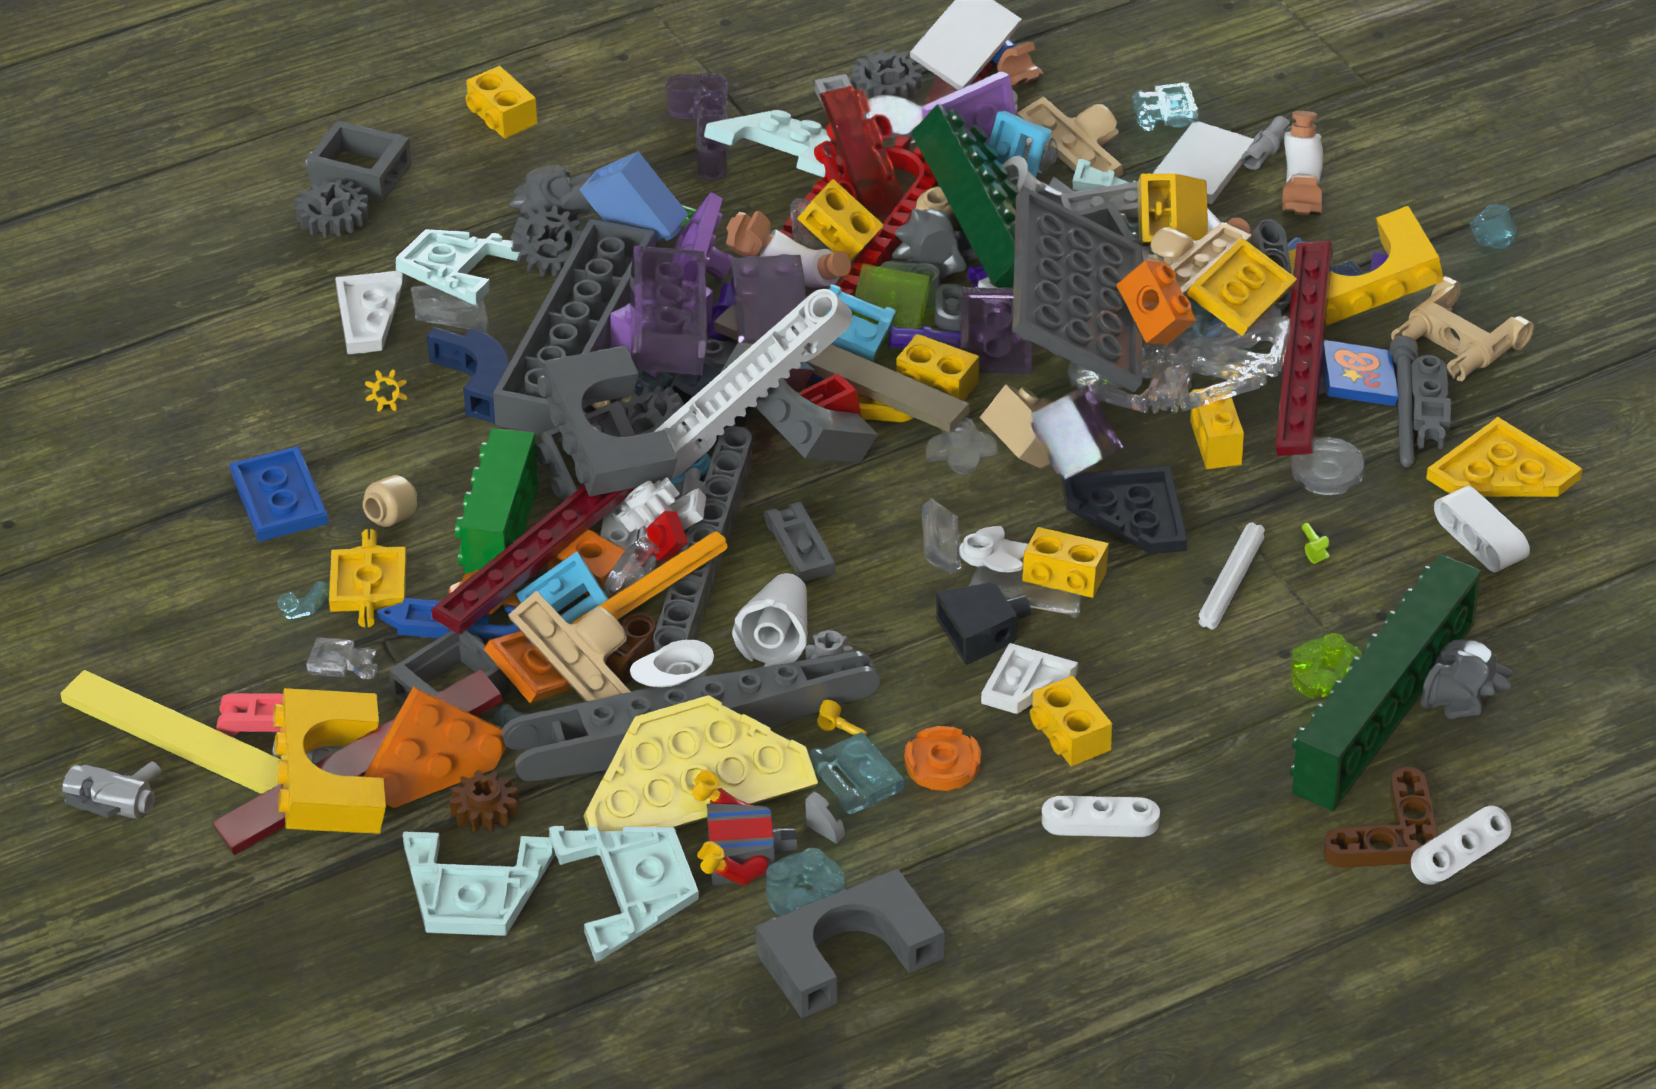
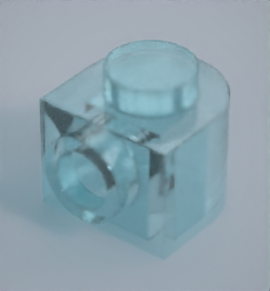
M1489 204L1469 222L1479 246H1489L1497 249L1509 246L1518 234L1509 208L1506 205Z

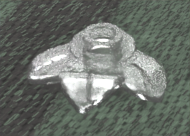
M967 417L950 433L942 430V434L932 437L926 447V458L928 461L947 460L949 467L954 472L964 475L972 473L977 469L980 456L997 454L996 440L989 434L978 432L974 422Z

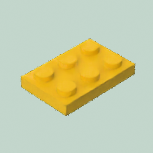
M1241 237L1191 285L1186 294L1243 337L1293 287L1297 278Z

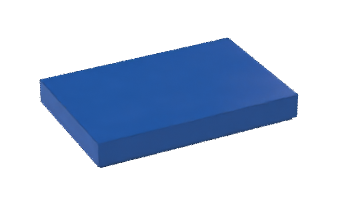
M299 446L229 463L231 476L258 542L329 524L328 514Z

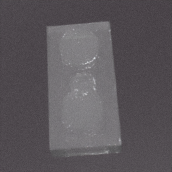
M931 498L921 506L924 557L930 564L940 567L951 575L961 568L958 516Z

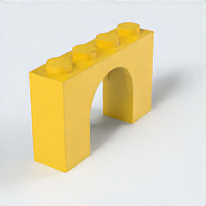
M1409 206L1376 218L1381 243L1389 255L1379 268L1358 276H1344L1331 271L1326 326L1444 281L1439 256ZM1296 249L1288 251L1291 275L1294 274Z
M284 688L281 704L274 705L273 726L280 727V732H276L275 755H281L282 760H278L276 782L277 784H283V789L279 790L278 812L285 813L286 829L380 834L386 809L384 778L331 774L315 766L306 756L308 752L320 747H345L377 729L379 723L377 694Z

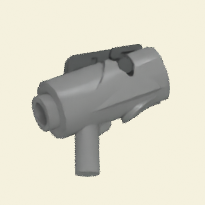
M151 761L132 776H127L104 768L73 765L67 772L63 782V792H66L64 801L66 805L80 810H87L106 818L117 814L141 819L144 814H148L152 810L155 794L151 791L149 782L161 774V769L154 761Z

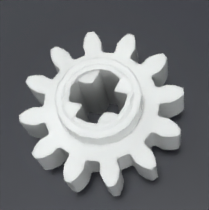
M668 477L661 482L658 480L654 484L651 481H647L634 489L626 497L625 502L627 505L622 508V512L617 517L629 532L635 528L638 530L643 525L647 528L664 511L672 510L670 505L676 501L674 498L680 493Z

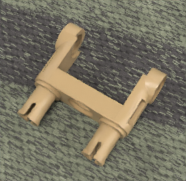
M1445 276L1443 277V282L1435 285L1431 297L1412 310L1409 320L1391 333L1392 340L1400 336H1408L1416 341L1423 336L1458 355V357L1447 364V370L1453 379L1457 376V381H1462L1476 368H1486L1510 348L1515 350L1523 349L1533 334L1534 324L1521 316L1516 318L1510 317L1493 332H1486L1451 312L1453 310L1452 306L1460 295L1461 284ZM1450 328L1456 331V333L1459 335L1460 340L1455 338Z

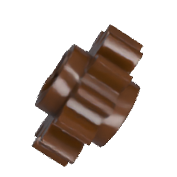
M478 770L475 772V778L472 780L462 776L460 778L461 787H451L452 799L449 800L451 815L457 816L459 826L471 822L472 832L478 831L480 826L486 827L489 832H493L494 824L499 822L503 826H508V815H518V787H512L511 777H505L499 781L497 771L495 770L489 776H483Z

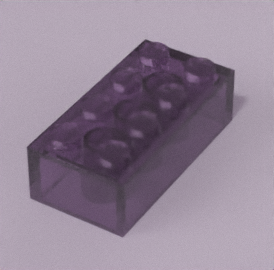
M634 246L630 275L631 358L637 370L703 374L707 347L705 251Z

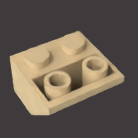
M1005 384L980 416L986 425L1019 459L1038 468L1079 452L1087 445L1077 435L1079 428L1067 418H1061L1057 414L1060 409L1046 397H1042L1039 400L1035 394L1025 387L1017 390Z

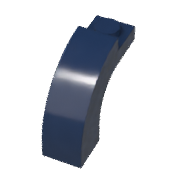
M433 327L427 335L430 362L472 376L463 388L466 415L495 423L493 392L509 365V360L503 347L489 335L473 328L465 336Z

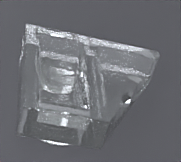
M430 285L411 287L416 320L464 329L473 328L481 332L489 331L483 298L474 305Z

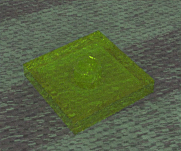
M862 264L855 297L883 309L888 306L897 310L891 326L920 329L931 278L927 275ZM851 311L854 316L876 325L879 324L878 321ZM889 331L884 340H888Z

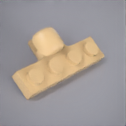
M1043 96L1017 112L1018 117L1052 130L1050 141L1046 142L1045 146L1072 170H1076L1078 159H1084L1091 162V167L1102 172H1108L1109 169L1115 172V177L1117 178L1123 175L1122 164L1102 148V146L1115 139L1119 133L1118 129H1116L1117 121L1103 104H1094L1079 113L1077 117L1069 118Z
M1221 222L1202 239L1195 241L1189 235L1172 227H1163L1152 239L1150 246L1155 254H1149L1148 258L1150 261L1166 262L1175 272L1176 282L1182 294L1189 298L1186 293L1191 285L1241 237L1251 243L1252 235Z
M536 590L508 614L516 627L586 702L631 692L605 664L607 657L624 644L627 639L621 624L605 608L595 607L578 623L569 624Z

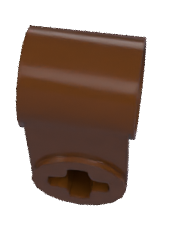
M644 613L632 614L624 619L621 626L627 636L626 642L607 657L605 663L623 684H628L633 680L630 673L633 663L654 653L653 638L656 624L650 615Z

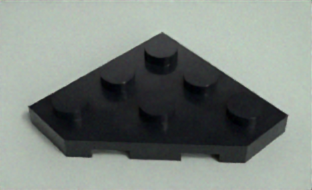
M1170 466L1062 474L1061 486L1066 510L1149 554L1187 551V537Z

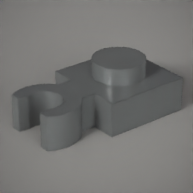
M1415 396L1413 430L1418 431L1417 445L1419 448H1424V441L1427 439L1436 440L1438 442V449L1444 448L1445 436L1450 430L1451 398Z

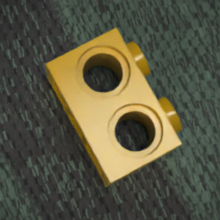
M501 66L466 80L468 92L466 95L467 106L473 113H477L490 129H494L504 139L538 124L536 98Z
M834 179L827 184L797 218L833 252L843 251L846 253L850 262L884 226Z
M916 334L896 358V372L964 401L979 383V356Z
M1228 386L1192 390L1190 422L1206 469L1242 465L1244 432Z
M1038 527L1024 550L1022 581L1093 598L1107 573L1109 543Z
M1073 675L1033 691V706L1030 709L1032 723L1036 729L1042 730L1045 733L1055 753L1061 754L1070 766L1111 751L1112 723Z

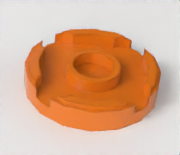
M948 726L931 727L918 732L917 738L912 740V742L909 740L906 744L904 766L908 776L918 785L931 790L949 791L962 788L975 779L980 771L981 749L977 740L971 735L970 738L963 735L961 729Z

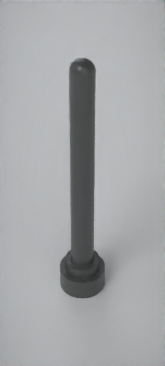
M1400 336L1391 341L1389 351L1392 356V362L1397 367L1400 464L1403 467L1409 468L1414 464L1411 365L1418 358V345L1413 338Z

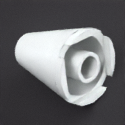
M788 573L776 576L738 612L734 621L732 635L736 647L745 658L752 662L753 659L764 662L765 667L791 663L799 658L805 649L808 638L807 589L799 577Z

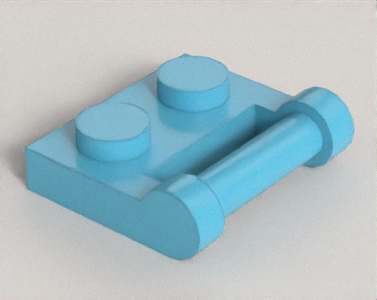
M1007 111L997 112L989 145L999 154L997 160L1003 165L1014 156L1022 157L1027 137L1033 138L1027 164L1028 171L1036 178L1046 142L1050 141L1052 130L1035 125Z
M831 284L829 290L848 305L851 311L879 322L876 325L852 315L850 326L831 344L873 361L894 321L897 310L888 306L883 309L844 293L841 287Z
M578 552L572 554L516 594L522 603L537 590L553 609L558 612L589 591L590 596L561 615L569 624H572L575 620L609 599Z

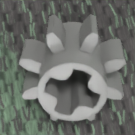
M832 630L822 631L817 635H813V645L805 647L806 660L853 651V647L848 646L847 636H842L840 633Z

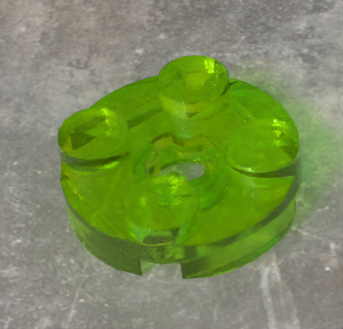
M1329 633L1323 638L1307 641L1292 652L1291 681L1300 693L1309 698L1315 699L1316 694L1328 696L1329 698L1334 683L1337 680L1342 681L1352 660L1356 656L1361 657L1363 653L1354 645L1346 642L1345 638L1337 633ZM1324 667H1331L1335 669V672H1332L1328 669H1321Z

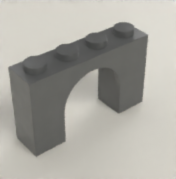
M738 342L721 372L753 344ZM800 362L801 367L799 369L791 368L789 370L790 377L780 378L777 388L769 387L766 398L758 397L756 399L757 405L755 407L806 459L861 463L878 436L857 413L828 410L815 405L798 394L803 390L814 372V369L807 362Z
M626 346L545 360L542 374L538 377L539 393L543 398L546 397L548 401L551 420L555 426H559L563 435L565 452L568 455L571 454L575 463L577 479L580 483H584L589 496L635 488L647 481H651L654 484L658 480L661 482L666 477L671 481L678 459L665 430L630 437L611 436L593 427L583 413V409L591 404L633 395L639 373Z
M898 868L883 875H877L849 889L840 890L836 894L812 904H806L800 909L778 918L769 919L755 927L756 954L801 1018L838 1003L837 976L818 951L819 946L831 936L848 931H861L873 934L889 945L908 973L944 959L943 929Z

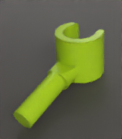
M1309 523L1303 524L1302 530L1310 541L1305 545V553L1310 562L1316 564L1329 558V553L1325 549L1329 546L1328 537H1319Z

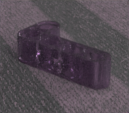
M720 74L673 75L665 83L667 112L675 118H697L696 153L698 175L708 180L722 178L727 173L728 145L706 138L704 133L708 123L729 119L728 81Z

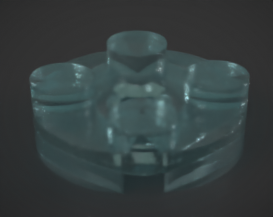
M808 848L802 853L786 856L776 863L769 865L766 871V899L771 909L779 916L788 914L806 904H812L845 889V877L842 869L833 860L825 857L823 851L817 848ZM801 884L812 885V889L808 891L804 887H797Z

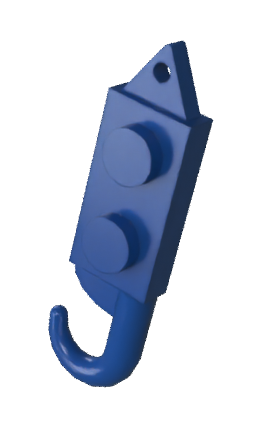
M404 598L403 603L377 610L378 619L396 628L398 635L440 638L451 631V629L432 618L431 609L440 601ZM506 606L504 610L510 614L517 607ZM486 613L466 631L471 635H477L480 639L492 640L519 632L520 630L514 623L508 626L489 624V618Z

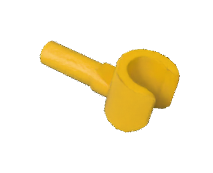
M824 700L822 702L817 723L822 730L830 731L836 727L861 740L865 739L867 731L840 717L841 707L837 702L833 700Z

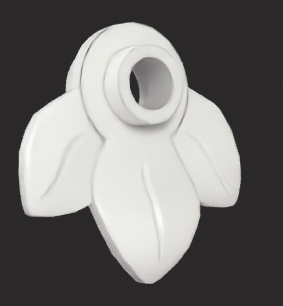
M992 526L980 529L976 533L966 536L964 542L960 545L959 555L964 561L973 566L985 565L999 572H1016L1023 568L1024 550L1028 544L1004 539L1005 533L1002 526Z

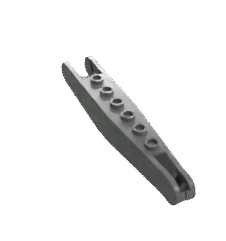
M852 651L834 656L693 678L671 687H651L519 716L506 723L501 735L504 744L508 748L515 750L532 748L518 756L514 767L518 777L522 780L538 781L607 770L636 716L709 695L722 702L723 706L738 714H745L772 728L819 712L824 700H833L840 705L869 697L878 689L881 681L869 655L862 651Z

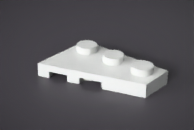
M390 271L335 277L347 354L382 351L404 285V273Z

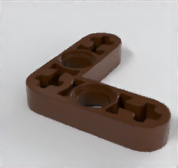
M1407 766L1395 770L1391 776L1390 797L1396 825L1333 829L1325 836L1323 853L1325 860L1333 866L1343 868L1411 864V858L1415 850L1439 835L1427 779L1424 773L1417 768ZM1406 784H1409L1411 789H1413V795L1407 796ZM1409 810H1417L1423 813L1424 817L1412 819L1404 813ZM1421 833L1423 845H1419L1418 841L1415 840L1416 834ZM1376 841H1384L1390 844L1391 848L1378 850L1372 847L1371 844ZM1360 844H1363V849H1359Z

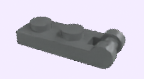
M800 501L789 504L787 509L779 511L777 508L765 510L766 525L769 531L774 533L797 577L805 582L835 573V562Z

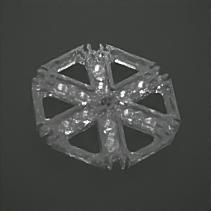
M1189 297L1191 311L1197 320L1193 325L1168 345L1146 343L1142 336V378L1152 379L1149 389L1141 395L1127 394L1123 390L1116 389L1122 386H1117L1110 380L1092 371H1087L1070 361L1068 368L1069 380L1072 386L1077 385L1078 393H1082L1084 397L1147 413L1149 406H1151L1153 413H1158L1159 408L1163 406H1171L1172 413L1179 410V405H1181L1183 412L1258 389L1260 385L1267 384L1266 375L1276 377L1278 371H1282L1291 335L1290 320H1288L1287 316L1281 317V310L1273 306L1242 337L1224 322L1206 327L1209 317L1213 314ZM1261 341L1273 343L1270 354H1257L1238 349L1253 347L1257 342ZM1194 371L1199 372L1201 375H1211L1228 380L1209 386L1202 391L1188 392Z

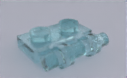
M1188 83L1155 86V92L1144 93L1143 91H1136L1133 94L1132 108L1136 113L1137 123L1144 130H1152L1155 122L1160 120L1164 121L1165 126L1171 125L1173 127H1185L1189 123L1198 122V110Z

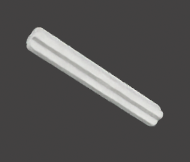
M1253 522L1246 525L1199 613L1200 619L1198 622L1200 626L1208 627L1211 630L1218 626L1264 539L1263 533L1265 529L1262 525H1256Z

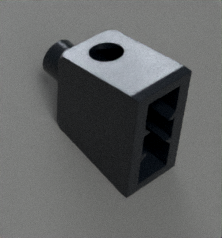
M993 582L936 592V620L965 665L1007 647L1009 643L1013 644L1017 639V620L1031 615L1030 604L1024 594L1006 599L998 585Z

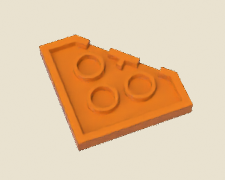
M413 686L364 777L384 778L386 805L393 808L399 807L461 782L460 778L462 776L471 779L475 777V772L478 770L482 774L494 770L507 747L502 739V728Z

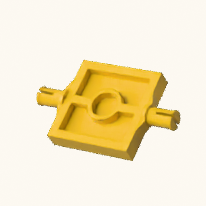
M368 529L362 532V546L352 549L331 550L330 612L359 611L358 623L365 628L366 617L368 627L373 626L374 610L403 603L406 593V547H383L377 545L378 534L373 529H370V539Z

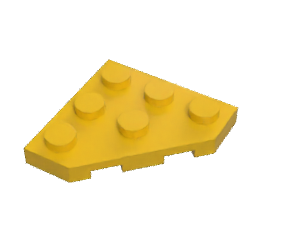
M1497 417L1427 468L1426 479L1449 494L1465 486H1471L1483 497H1558L1581 480L1582 468Z

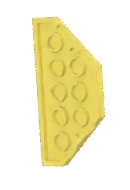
M708 695L636 716L583 816L587 828L588 826H597L598 831H623V827H674L676 829L707 819V804H710V799L698 801L692 794V789L696 786L694 779L702 770H709L717 776L719 785L716 789L722 788L738 800L751 805L815 787L818 781L805 746L794 740L789 741L772 732L768 726L745 714H738L723 706L722 702Z

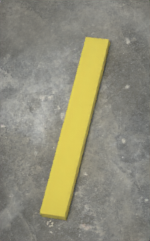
M83 670L60 693L63 703L260 794L279 785L276 782V770L278 760L281 759L86 670Z

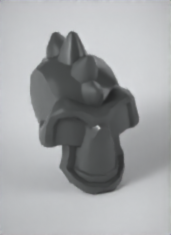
M546 165L530 171L526 175L524 183L513 191L516 196L509 202V206L520 208L521 214H525L528 209H531L536 214L539 205H543L546 212H550L553 206H557V214L562 215L568 211L570 212L568 217L570 222L578 220L577 214L596 212L579 191L591 175L582 173L577 177L569 178L571 177L569 170L560 165Z
M914 208L908 223L895 231V235L902 243L894 251L892 257L894 259H907L906 263L934 264L939 268L941 281L947 275L964 271L967 267L966 263L979 259L965 232H954L950 223L952 220L950 215L942 210L933 208L920 210Z
M1453 640L1442 648L1439 657L1436 658L1435 666L1429 671L1423 685L1424 689L1420 706L1429 709L1444 705V714L1449 719L1480 715L1483 710L1482 702L1487 696L1494 695L1496 691L1509 690L1512 687L1507 678L1511 677L1513 672L1506 666L1496 663V657L1484 644L1473 640Z

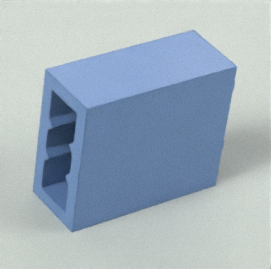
M638 151L597 169L579 189L603 221L655 231V244L662 238L668 241L676 236L682 229L680 224L688 215L686 210Z

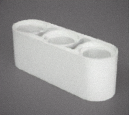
M1465 486L1435 501L1434 512L1439 523L1490 571L1497 573L1529 556V544L1523 533L1471 486Z

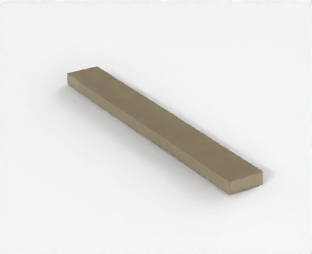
M733 303L714 321V328L716 332L739 342L754 344L772 329L778 321ZM832 344L813 359L806 361L814 369L813 374L827 379L839 373L856 389L857 393L949 433L969 414V403Z

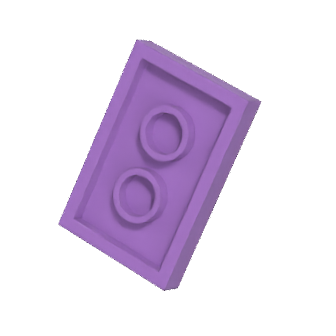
M1002 71L920 107L922 119L937 104L948 111L951 108L955 109L964 117L968 125L972 127L976 124L989 136L988 144L997 112L1007 111L1016 115L1010 75Z
M710 192L679 233L663 288L679 282L681 279L693 278L696 274L701 276L704 271L720 281L727 274L734 257L713 246L716 240V235L713 232L718 227L723 214L719 213L723 198Z

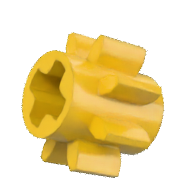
M395 369L390 371L389 376H382L381 372L376 370L377 380L375 383L371 381L365 382L367 387L373 388V393L365 399L366 401L375 399L379 402L377 406V411L379 412L384 404H390L391 409L396 411V399H407V395L399 392V387L404 386L407 381L405 379L397 382L394 379ZM381 381H385L387 385L394 384L396 386V389L392 391L393 398L387 400L384 395H377L376 392L380 389Z

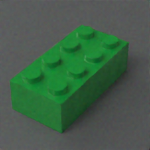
M492 428L488 442L481 444L480 466L473 469L471 492H466L464 496V515L457 518L455 525L456 539H461L458 551V565L463 566L464 575L480 570L525 533L539 488L534 432Z

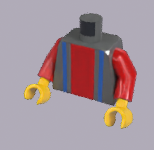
M702 770L695 777L694 782L696 786L692 789L693 797L698 801L710 799V804H707L709 841L704 843L697 857L703 860L700 864L702 871L712 875V886L734 882L741 886H746L760 877L769 876L775 872L774 852L797 851L796 827L772 829L771 810L768 807L748 804L738 800L722 788L716 789L719 785V780L709 770Z

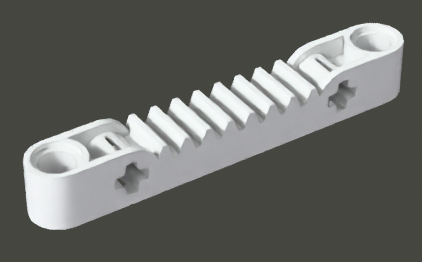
M816 290L659 426L654 432L665 430L678 458L672 478L681 475L709 451L716 441V435L722 436L724 434L723 428L726 425L733 426L735 425L734 418L736 416L744 417L746 415L745 408L748 406L755 407L758 397L766 398L769 387L777 388L780 378L790 377L789 370L791 368L799 369L801 367L800 362L813 359L843 334L852 321V312L849 306L831 290Z

